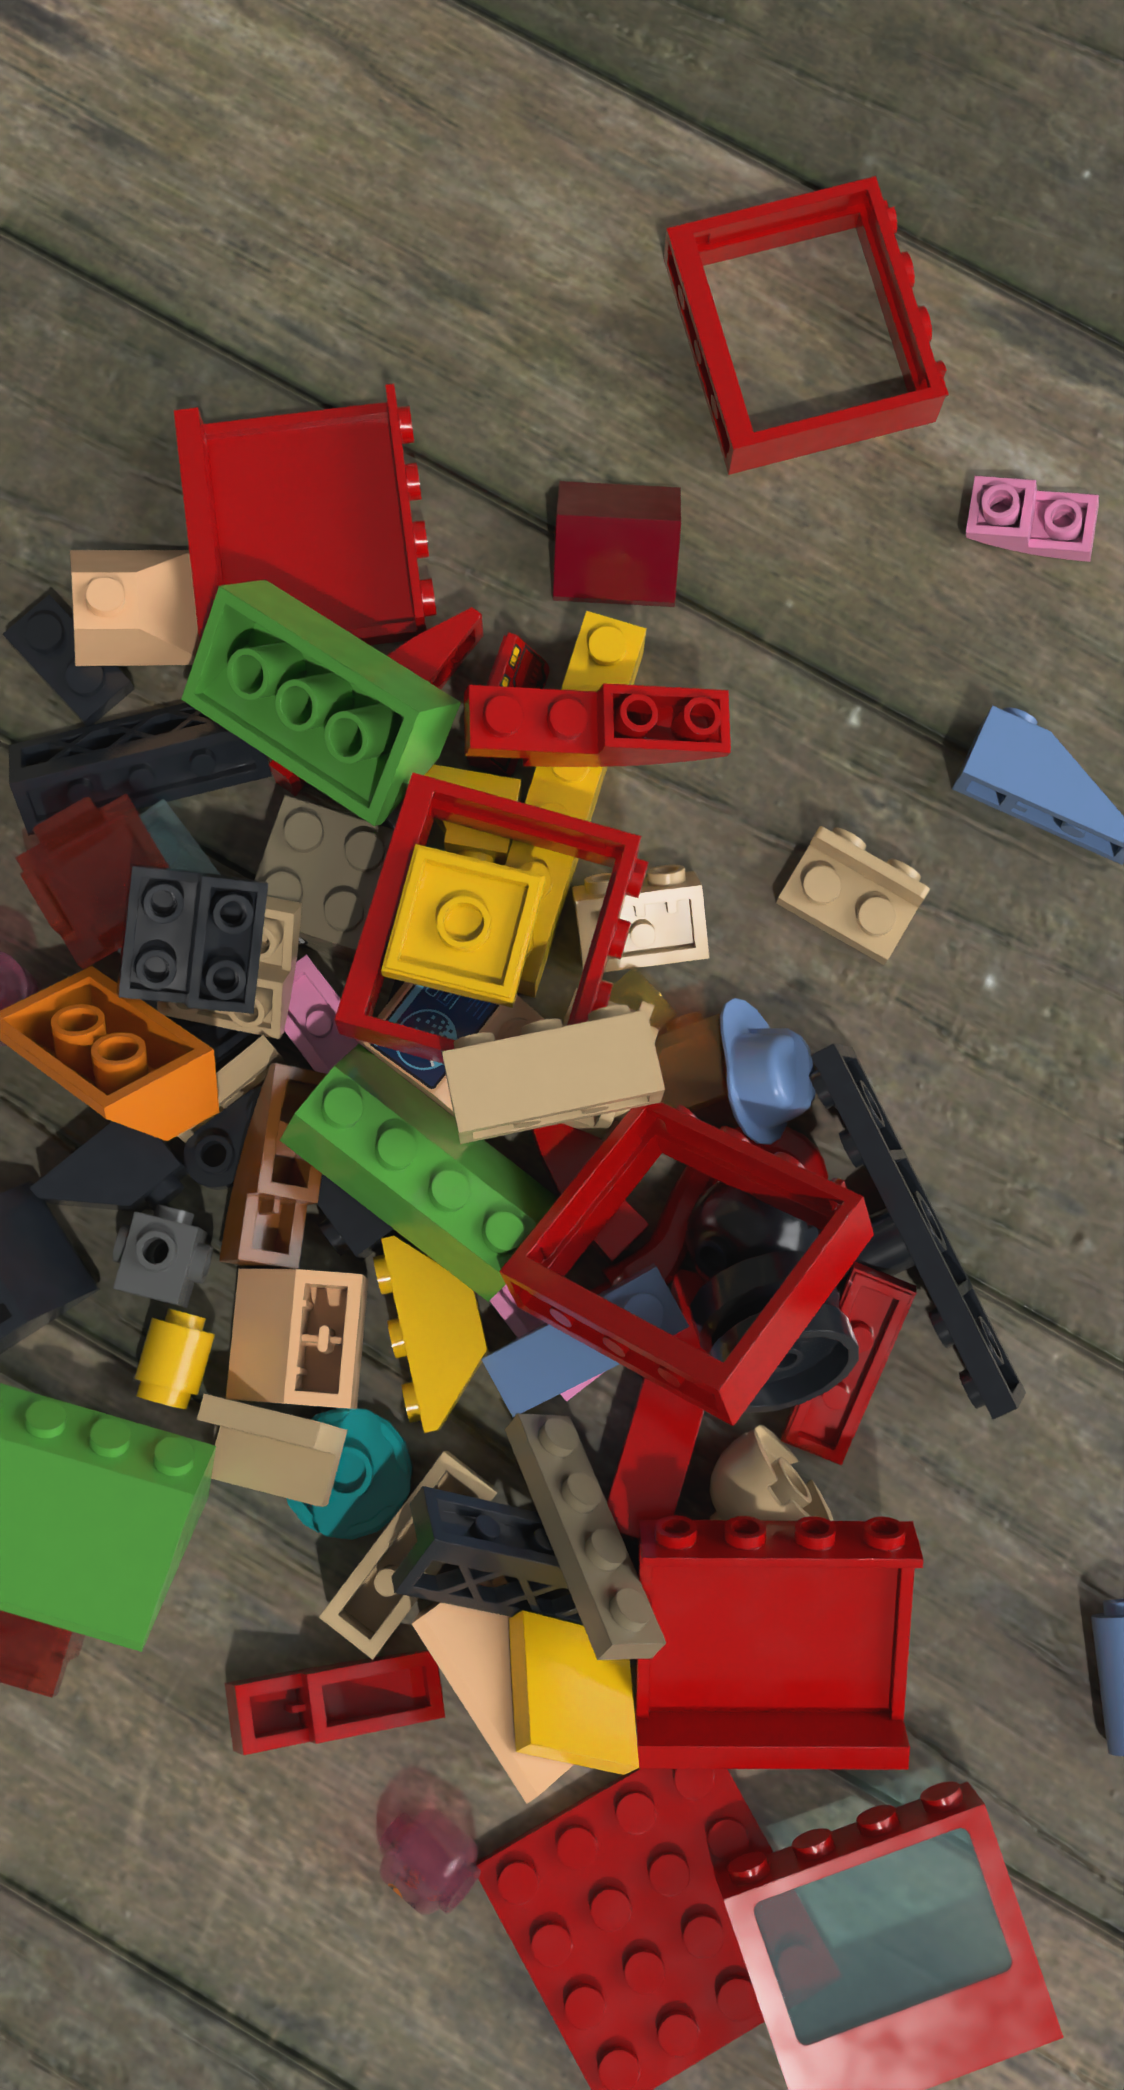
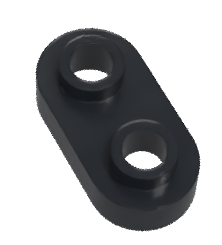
M262 1086L256 1087L240 1097L197 1129L187 1140L183 1152L184 1165L187 1168L188 1174L202 1186L213 1190L233 1187L247 1131ZM215 1144L223 1145L226 1149L224 1162L216 1167L208 1166L204 1159L206 1150Z

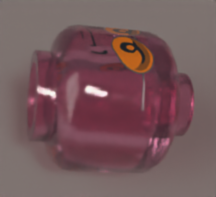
M436 1808L426 1809L413 1818L405 1812L402 1813L390 1824L379 1842V1846L386 1851L379 1869L381 1879L422 1915H430L439 1909L445 1914L453 1911L470 1892L481 1873V1870L475 1865L478 1856V1846Z

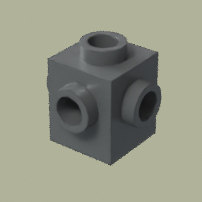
M156 1205L153 1216L134 1212L131 1225L123 1224L115 1241L113 1262L120 1263L113 1289L188 1308L194 1282L204 1283L213 1255V1246L205 1244L208 1233L199 1227L191 1226L194 1214L162 1205ZM168 1245V1256L163 1262L159 1263L158 1253L161 1248Z

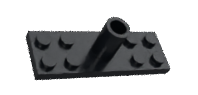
M833 1043L812 1054L811 1057L818 1069L809 1075L812 1085L825 1108L828 1109L834 1106L838 1109L847 1129L839 1132L841 1143L856 1168L862 1165L867 1167L886 1205L869 1214L874 1236L855 1261L891 1276L916 1265L936 1305L935 1309L928 1312L934 1330L945 1348L956 1345L965 1363V1370L959 1372V1377L973 1406L978 1409L986 1405L993 1420L1018 1409L1026 1391L853 1047ZM852 1266L836 1286L839 1296Z

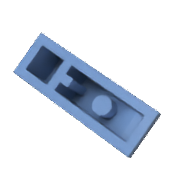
M992 705L977 731L952 790L1123 865L1124 816L1053 733L1038 726L1037 720L1033 716L1016 708L1007 707L1002 710Z
M654 1263L597 1294L671 1335H675L689 1327ZM547 1323L481 1359L512 1417L619 1365L618 1362Z

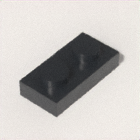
M50 594L3 633L7 642L85 726L94 725L135 689L131 681L117 666H75L73 619Z

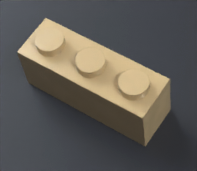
M613 1005L589 1013L588 1022L563 1027L561 1019H545L523 1026L521 1028L522 1035L495 1041L494 1033L485 1032L464 1036L455 1040V1049L442 1051L460 1144L660 1103L665 1087L647 1009L630 1013L628 1005Z
M444 1451L319 1616L321 1620L372 1660L418 1600L416 1597L394 1593L391 1576L417 1542L410 1502L421 1487L426 1486L487 1501H492L499 1491L448 1451ZM433 1560L424 1573L436 1575L445 1563Z

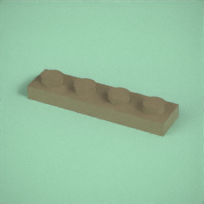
M518 1413L505 1428V1432L597 1660L653 1658L666 1644L665 1638L639 1581L637 1572L571 1417Z

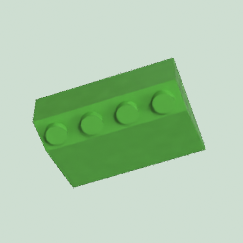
M0 1383V1610L142 1652L208 1500L216 1446Z

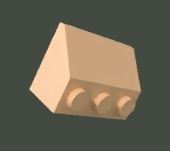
M502 1575L493 1580L481 1582L479 1585L495 1588L507 1584L509 1581ZM435 1601L420 1611L411 1624L524 1801L528 1804L574 1764L516 1752L509 1618L511 1617Z

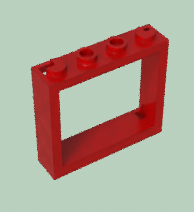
M876 176L666 228L664 263L728 475L934 423L937 420L944 399L949 395L944 381L947 369L942 360L935 361L929 343L932 340L930 316L924 305L917 306L912 290L915 284L913 263L907 251L900 252L895 237L897 232L895 207L889 208L887 200L883 199ZM856 228L908 393L754 432L703 266Z
M412 772L334 1019L339 1034L444 1064L442 1051L455 1049V1040L372 1017L384 981L381 969L415 844L426 846L434 818L613 868L567 1026L588 1022L589 1013L607 1007L614 983L602 980L608 957L621 960L631 921L620 919L626 895L639 898L649 863L637 858L642 836Z
M660 1102L630 1109L499 1272L518 1308L734 1426L874 1236L864 1197L847 1189L844 1180L839 1178L825 1179L806 1170L797 1159L787 1153L776 1152L772 1154L751 1144L744 1135L731 1127L723 1126L718 1129L697 1119L689 1109L681 1104L677 1108H673ZM662 1153L729 1186L751 1194L760 1201L822 1230L724 1362L564 1277Z

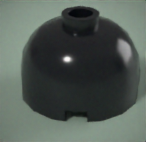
M717 1181L699 1195L687 1220L685 1240L692 1264L701 1279L708 1282L718 1272L744 1259L770 1252L801 1251L806 1253L819 1234L816 1227L813 1226L808 1229L806 1222L760 1201L749 1193Z

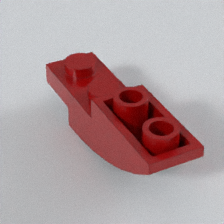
M603 683L597 692L469 685L464 692L465 756L523 759V766L614 767L697 761L727 757L731 753L729 690Z

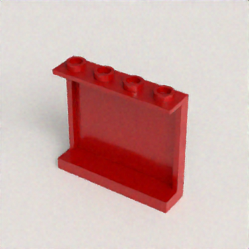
M394 384L385 385L387 402L204 424L198 407L174 410L199 643L201 642L219 586L267 580L369 645L409 641L426 631L425 617L437 616L432 578L420 579L417 559L429 558L425 520L412 521L410 501L422 500L417 462L405 464L403 444L414 443L410 405L397 406Z
M678 1515L666 1516L659 1520H640L638 1577L666 1644L653 1658L636 1659L635 1724L639 1768L637 1769L908 1770L910 1744L904 1723L914 1571L915 1568H923L924 1562L914 1522L899 1521L884 1516L873 1517L867 1521H830L818 1516H807L797 1521L760 1520L751 1516H736L729 1520H691Z

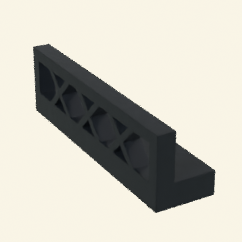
M187 703L9 745V786L28 836L272 777V773L268 765L270 763L268 756ZM173 729L171 732L156 735L158 732ZM112 744L109 747L95 750L99 746ZM50 759L47 762L27 766L29 763Z
M426 1486L421 1487L410 1502L417 1542L391 1576L394 1593L510 1617L524 1610L583 1625L571 1593L552 1600L537 1597L558 1588L569 1589L538 1512ZM622 1538L638 1575L639 1543ZM433 1560L459 1566V1568L438 1575L424 1573ZM502 1575L518 1578L516 1581L495 1588L479 1585L481 1582Z

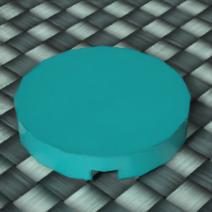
M336 1408L315 1415L310 1420L348 1430L329 1503L325 1507H319L286 1498L288 1505L305 1526L327 1537L353 1540L378 1532L395 1517L411 1491L413 1464L406 1441L390 1421L367 1409Z

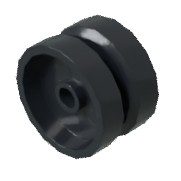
M801 1251L770 1252L744 1259L718 1272L699 1288L690 1304L691 1320L701 1348L712 1357L724 1362L805 1253ZM836 1287L744 1412L777 1411L805 1403L828 1392L850 1374L859 1361V1345L848 1317L839 1309V1293Z

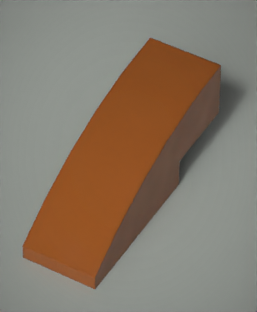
M278 1063L270 1065L253 1112L239 1160L225 1222L219 1262L262 1269H299L307 1205L318 1203L322 1173L283 1144L280 1139L294 1113L327 1075L326 1073Z

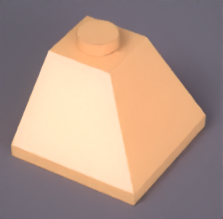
M70 550L75 666L193 665L200 643L189 550Z

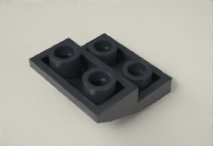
M130 864L117 983L118 997L184 1003L187 1008L253 1014L269 883L218 874Z

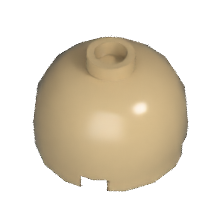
M758 1425L749 1433L745 1432L721 1453L711 1475L710 1496L716 1512L710 1516V1520H729L736 1516H751L760 1520L797 1521L807 1516H818L834 1521L828 1505L813 1480L811 1479L805 1485L802 1478L790 1465L799 1462L798 1459L766 1427Z

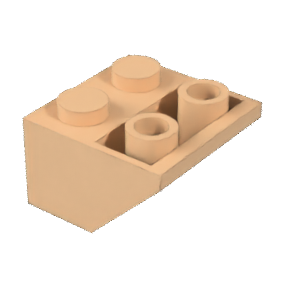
M238 1269L226 1399L356 1409L368 1278L363 1274L302 1269Z

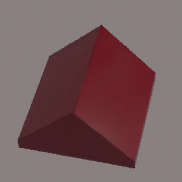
M559 481L553 601L675 607L681 534V487Z

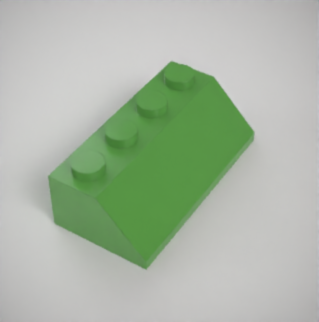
M267 580L219 586L181 700L373 826L381 825L404 799L412 772L425 775L439 759L461 704L457 699Z
M357 1044L334 1065L294 1113L280 1139L283 1144L487 1302L506 1285L499 1271L558 1199L557 1196L485 1140L460 1144L455 1117L361 1044Z

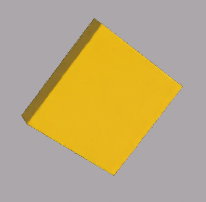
M415 844L383 961L382 976L513 1008L546 876Z
M524 1610L509 1618L516 1752L622 1775L639 1768L630 1659L597 1660L583 1625Z

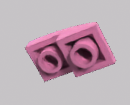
M975 476L966 538L1021 553L1090 562L1099 507V495L1037 491L1036 480Z

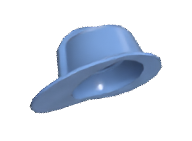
M734 998L723 1005L720 1014L721 1036L727 1065L729 1102L735 1120L744 1134L757 1144L769 1145L781 1138L787 1121L806 1112L815 1099L816 1091L809 1077L815 1071L811 1050L802 1036L788 1028H770L757 1009L745 1000Z

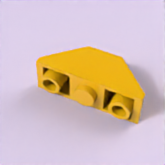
M397 1237L381 1238L384 1254L374 1256L373 1261L381 1294L393 1292L398 1318L387 1320L395 1358L407 1356L413 1382L401 1384L410 1423L422 1421L424 1433L438 1431L444 1425L481 1365V1359L489 1352L476 1293L440 1264Z

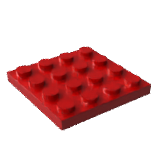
M635 1769L625 1775H621L473 1863V1870L591 2090H653L765 2022L714 1874L727 1870L728 1864L741 1855L751 1852H763L767 1855L773 1853V1850L728 1769ZM795 1889L767 1898L755 1905L754 1915L786 2009L842 1975Z

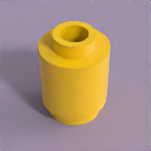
M169 1308L165 1321L151 1318L134 1379L140 1380L136 1394L137 1397L176 1408H188L191 1394L198 1395L215 1337V1334L203 1331L206 1318Z

